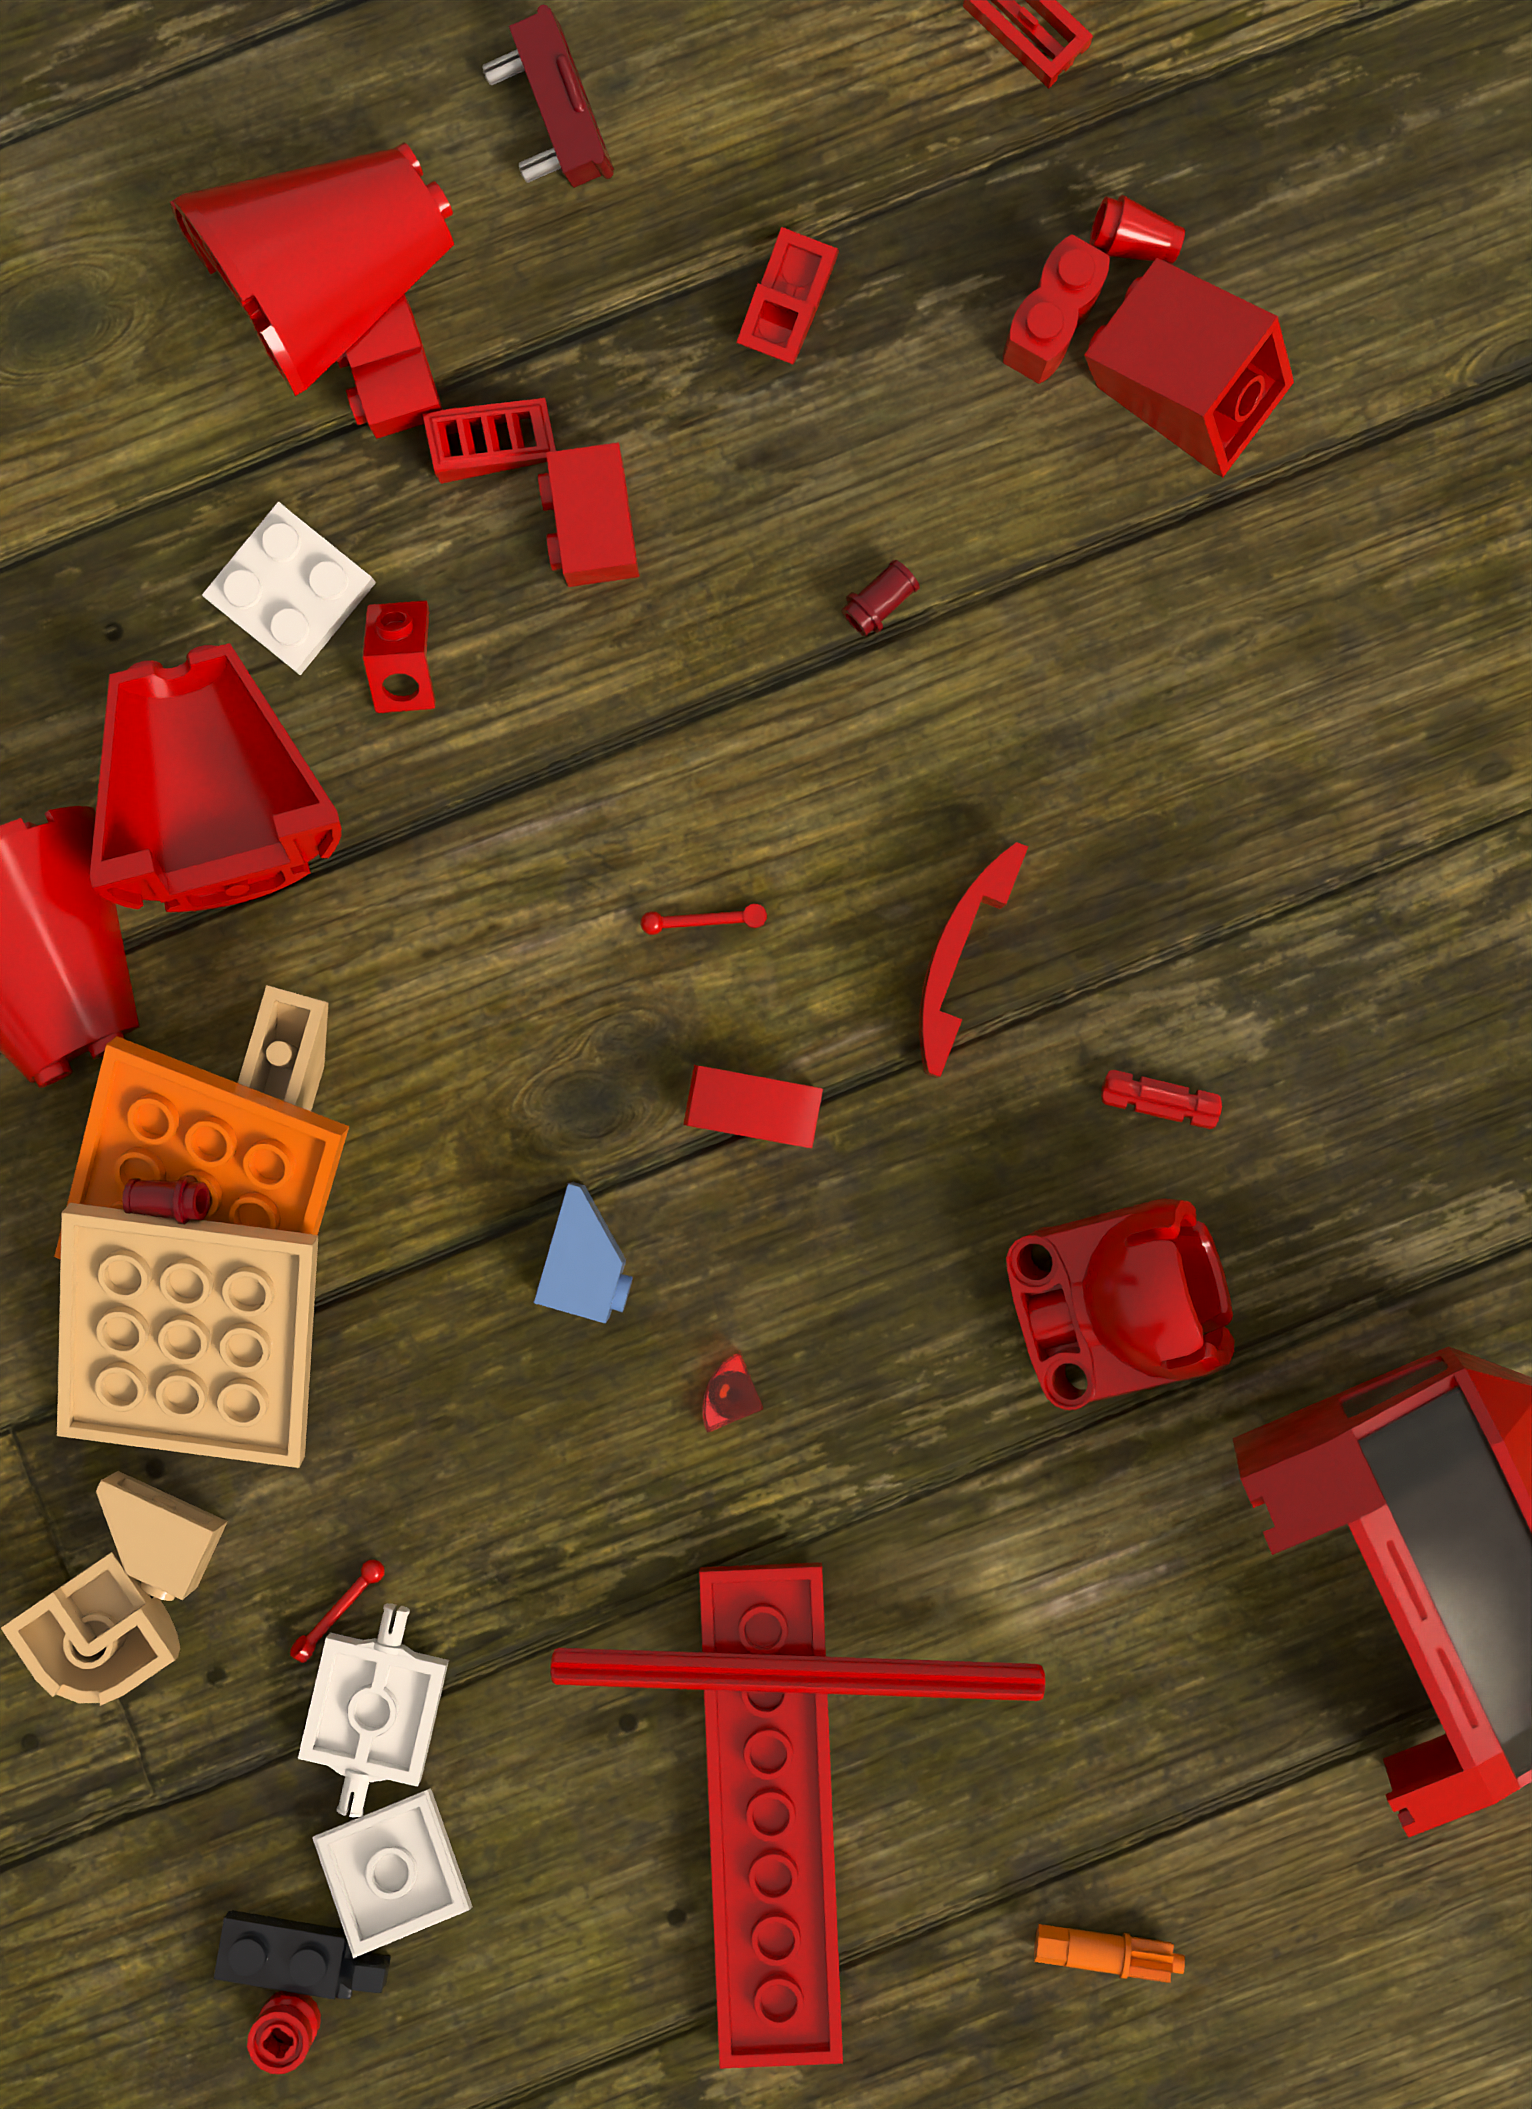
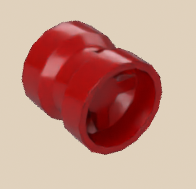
M279 1991L274 1993L265 2002L248 2034L247 2049L251 2060L259 2069L270 2074H285L295 2070L304 2061L320 2028L321 2020L318 2005L310 1995ZM273 2035H276L283 2043L278 2042Z

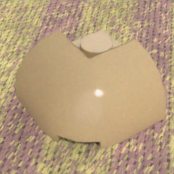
M117 1549L1 1627V1630L34 1679L52 1697L59 1695L76 1703H100V1706L124 1696L175 1661L181 1649L177 1631L162 1601L156 1597L151 1598L149 1594L140 1588L141 1582L125 1573Z

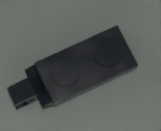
M232 1910L228 1911L224 1917L214 1979L334 2000L335 1998L350 1999L353 1990L372 1993L383 1992L387 1982L391 1956L367 1952L353 1958L344 1929Z

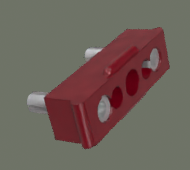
M544 4L540 5L537 14L509 26L517 49L482 66L485 79L490 85H494L520 72H526L553 144V148L519 162L521 176L529 183L561 168L573 188L600 176L610 179L613 176L614 167L562 27L551 8Z

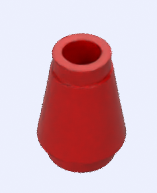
M1121 195L1118 200L1106 196L1101 202L1093 222L1090 245L1102 249L1101 251L1110 257L1155 261L1156 258L1173 264L1182 248L1185 228L1174 225L1170 220L1124 195Z

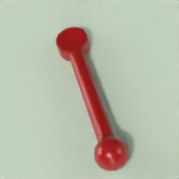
M751 904L744 911L661 916L658 912L650 911L642 916L640 925L641 929L648 935L658 934L663 928L745 923L746 926L756 929L765 923L767 913L764 907L759 904Z
M371 1559L363 1564L361 1576L307 1636L302 1635L294 1642L290 1650L291 1657L300 1663H304L312 1656L316 1643L369 1584L378 1583L382 1580L385 1568L380 1561Z

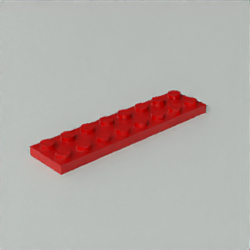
M822 1562L700 1567L702 1652L826 1657ZM704 1690L720 2069L843 2064L828 1694Z

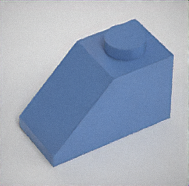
M571 1182L567 1186L534 1303L606 1323L610 1318L612 1310L623 1312L633 1277L622 1274L626 1259L585 1185Z

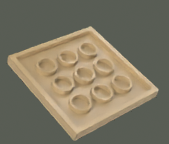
M69 1203L62 1211L57 1436L300 1468L305 1457L318 1235L207 1220H189L186 1224H178L174 1218L154 1217L135 1213L129 1214L125 1213L122 1209Z

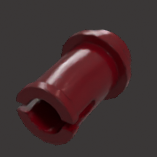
M892 560L889 566L859 594L851 592L846 596L847 604L841 609V612L848 623L862 636H867L871 631L878 633L883 629L882 621L913 592L918 591L920 585L904 564L898 560Z
M191 1175L182 1176L178 1181L132 1178L126 1183L123 1191V1209L125 1213L129 1214L135 1213L154 1217L174 1218L178 1224H186L189 1220H202L206 1217L210 1206V1193L208 1186L204 1182H198Z

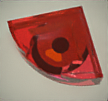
M741 1351L723 1361L714 1371L707 1384L702 1409L707 1433L761 1411L764 1408Z

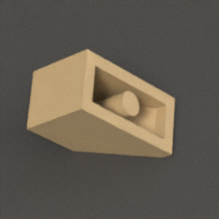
M266 985L238 1083L311 1111L324 1069L329 1003Z
M120 1471L102 1479L96 1494L125 1573L140 1580V1588L153 1597L166 1601H172L175 1597L183 1600L198 1587L228 1521Z

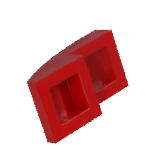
M781 227L762 282L757 284L736 343L794 365L839 253L838 248Z
M694 1065L683 1125L812 1148L823 1089Z

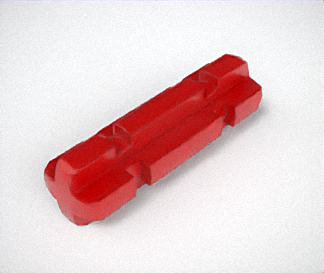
M1117 1070L1108 1071L1104 1078L1101 1101L1105 1105L1126 1109L1127 1104L1134 1105V1112L1176 1122H1182L1184 1117L1190 1118L1189 1125L1206 1129L1215 1128L1219 1121L1222 1100L1218 1094L1197 1090L1195 1095L1188 1094L1189 1087L1141 1076L1138 1082L1132 1080L1133 1074Z

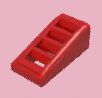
M545 398L453 408L423 414L434 471L441 484L547 462L546 453L556 451ZM531 418L537 446L525 448L519 420ZM507 423L512 449H500L496 429L497 424ZM483 428L488 452L476 454L472 430ZM459 433L463 455H451L447 435Z

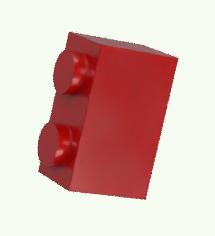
M619 442L547 452L549 473L538 474V482L543 511L554 510L557 532L546 534L552 571L562 569L568 587L639 577L623 458Z

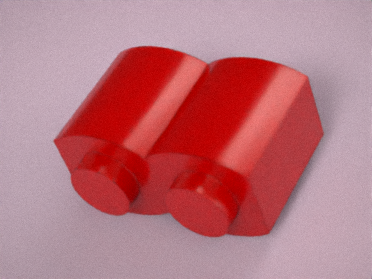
M1073 234L1066 237L1054 248L1044 265L1037 289L1025 298L1014 315L1004 346L1003 364L1038 384L1047 380L1058 369L1065 357L1075 329L1089 317L1096 304L1109 270V255Z
M404 294L337 359L340 369L350 366L356 386L346 389V393L357 425L368 423L376 439L424 424L423 414L443 410L411 306L406 294Z

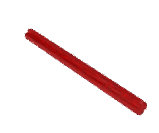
M584 1648L555 1649L551 1657L550 1670L552 1683L556 1685L1022 1701L1042 1700L1046 1682L1043 1667L1039 1664Z

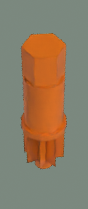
M1038 1924L1036 1929L1034 1962L1118 1974L1122 1979L1133 1977L1171 1983V1973H1184L1185 1955L1173 1953L1174 1944L1172 1942L1131 1937L1129 1933H1123L1120 1936Z

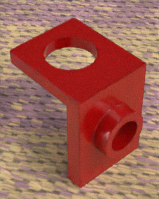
M427 601L372 604L367 606L363 661L376 713L435 708L436 700L426 656L429 624ZM406 674L414 678L419 687L413 694L397 696L387 691L383 682L390 675Z

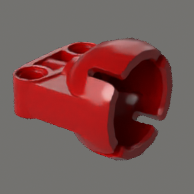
M1161 1198L1053 1227H1042L1016 1240L1009 1248L1006 1262L1013 1302L1037 1378L1046 1398L1054 1406L1064 1410H1077L1092 1401L1212 1375L1230 1364L1234 1353V1338L1224 1326L1228 1325L1233 1317L1231 1298L1223 1266L1213 1238L1207 1226L1197 1221L1196 1208L1191 1202ZM1033 1244H1039L1049 1251L1053 1264L1051 1272L1042 1271L1034 1264L1031 1257ZM1066 1364L1077 1365L1084 1371L1088 1384L1086 1389L1076 1388L1068 1381L1065 1372Z

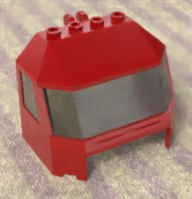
M1448 1346L1234 1437L1233 1443L1240 1479L1253 1508L1265 1503L1275 1526L1263 1531L1272 1555L1348 1524L1446 1734L1383 1758L1392 1792L1385 1795L1393 1812L1399 1811L1397 1816L1408 1838L1494 1805L1532 1782V1377Z

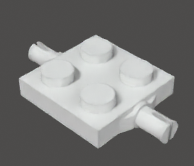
M397 1604L384 1605L377 1639L360 1640L335 1633H330L326 1637L298 1759L327 1765L340 1775L345 1776L337 1812L342 1815L347 1814L354 1792L349 1817H361L363 1815V1806L369 1782L392 1780L418 1787L422 1779L449 1660L417 1653L406 1645L401 1644L410 1609L404 1606L399 1607L392 1629Z

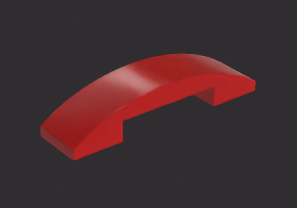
M1016 842L984 869L954 907L936 942L925 976L919 1013L920 1050L924 1072L927 1075L935 1078L941 1077L962 1019L939 1010L979 905L982 902L1001 909L1007 904L1028 846Z

